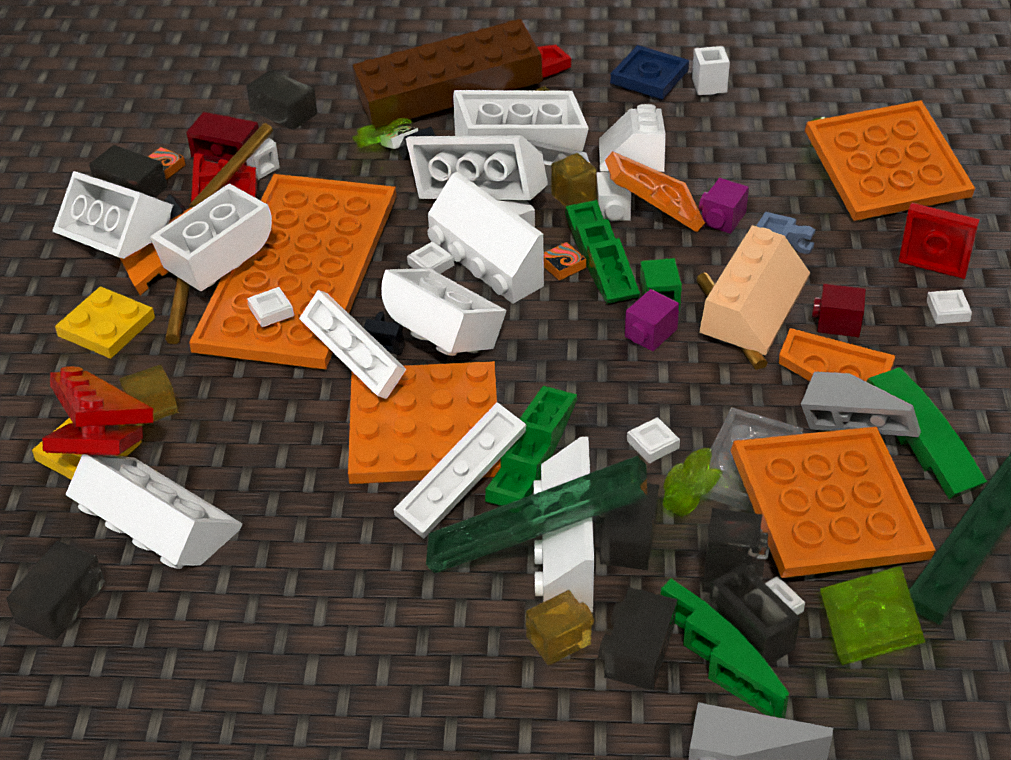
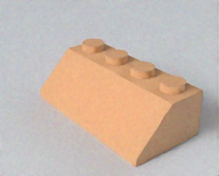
M751 226L705 300L699 333L748 350L758 351L765 356L767 355L810 276L809 270L784 235L775 233L768 228Z

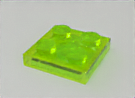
M901 566L820 588L842 665L925 643Z

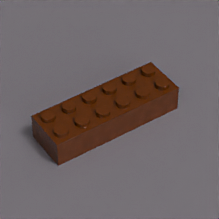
M522 19L507 21L499 25L481 28L477 31L452 36L444 40L352 64L357 93L373 129L454 107V90H515L543 82L541 53Z

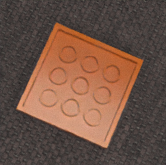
M922 100L806 123L805 132L853 221L906 211L911 203L930 206L973 196L974 185Z
M495 361L403 365L406 371L387 399L377 396L352 371L348 458L349 484L421 481L497 403ZM500 459L483 477H494L501 467Z
M877 426L733 442L730 450L781 578L931 560L936 549Z

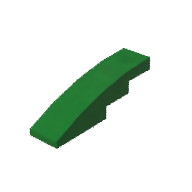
M594 200L566 206L565 216L581 255L586 258V267L606 303L639 297L640 292L620 238L615 239L608 219L603 218L598 201Z
M900 367L868 378L866 382L913 405L921 430L919 437L897 436L901 445L909 442L925 472L933 470L949 500L979 489L987 483L967 447L945 416L925 392Z
M542 386L520 417V420L526 424V432L501 457V467L486 488V502L522 511L534 491V480H540L541 464L552 457L576 404L577 394Z
M671 578L661 588L659 614L685 630L683 646L710 662L708 679L761 713L785 719L789 692L766 660L730 622L704 600Z

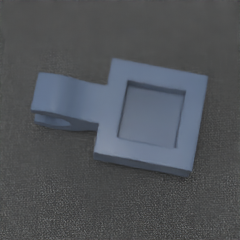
M765 212L756 225L757 227L768 228L775 233L784 235L788 242L800 253L810 254L814 247L813 242L806 241L805 239L811 240L815 234V229L810 226L796 225L797 219Z

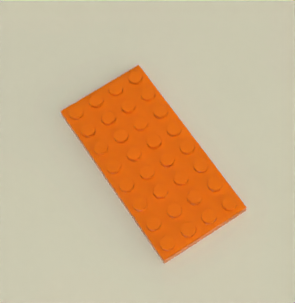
M273 174L260 200L268 204L271 211L272 226L269 237L257 253L244 261L241 266L231 270L221 278L189 341L191 353L327 369L333 352L299 318L317 290L328 293L347 313H350L397 197L396 187ZM280 287L293 306L294 316L261 327L248 306L247 298Z

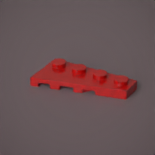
M69 366L61 368L60 372H50V387L75 427L153 423L152 407L90 372L83 371L80 367Z

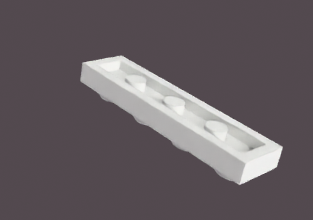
M317 290L299 319L377 396L387 399L406 371V368L328 293Z
M497 402L394 508L395 516L424 539L526 432V424Z

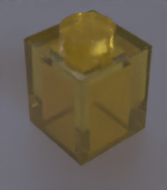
M579 153L551 163V194L565 207L595 200L596 168Z
M161 364L119 378L123 392L153 408V421L178 413L173 387ZM147 423L135 424V425H136V426H142V425L147 424Z
M570 590L526 610V636L548 666L591 644V625L594 624L593 615L589 607L584 602L579 603Z

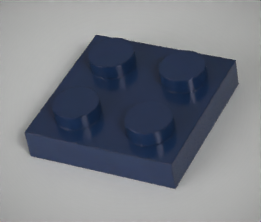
M637 45L610 73V83L627 90L647 94L653 98L663 99L689 70V60Z

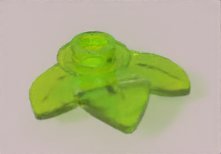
M397 118L387 126L375 129L374 124L357 128L358 134L353 135L352 138L353 141L357 142L358 147L373 145L382 142L380 135L394 133V129L398 128V125L412 124V122L408 118Z
M709 447L694 451L685 459L684 464L677 463L667 474L663 486L665 490L663 506L668 512L676 513L678 516L687 515L698 505L700 497L707 494L721 478L723 472L720 469H709L712 457V450Z

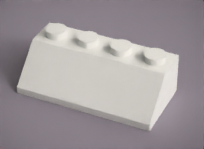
M454 90L455 136L522 135L527 140L583 152L589 128L573 91Z
M522 135L409 136L406 138L419 199H437L451 175L457 171L496 200H531L548 185L543 155Z
M73 171L52 232L124 259L152 243L150 236L169 224L173 205L140 192Z
M458 171L453 173L428 213V236L431 242L433 241L454 256V261L460 262L476 278L483 280L498 295H502L512 304L544 287L543 233Z
M580 437L542 463L541 480H534V504H542V510H534V534L542 533V540H534L535 564H543V572H535V596H543L544 613L593 612L594 546L588 437Z
M82 454L66 492L68 497L79 503L78 508L81 511L93 516H100L106 520V527L119 533L128 534L133 538L132 543L144 550L156 552L161 555L160 561L176 569H182L183 565H202L240 531L243 524L134 457Z

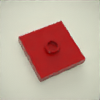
M911 203L908 209L899 262L965 279L980 219Z
M68 423L42 438L43 451L45 453L120 455L143 439L142 426L105 425L75 427L73 423Z

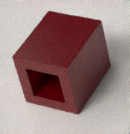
M823 284L822 296L814 297L812 318H819L817 332L860 338L866 288Z

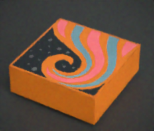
M160 147L141 161L140 165L143 172L166 181L185 166L184 156Z
M565 242L544 252V268L560 281L585 269L586 258L569 243Z

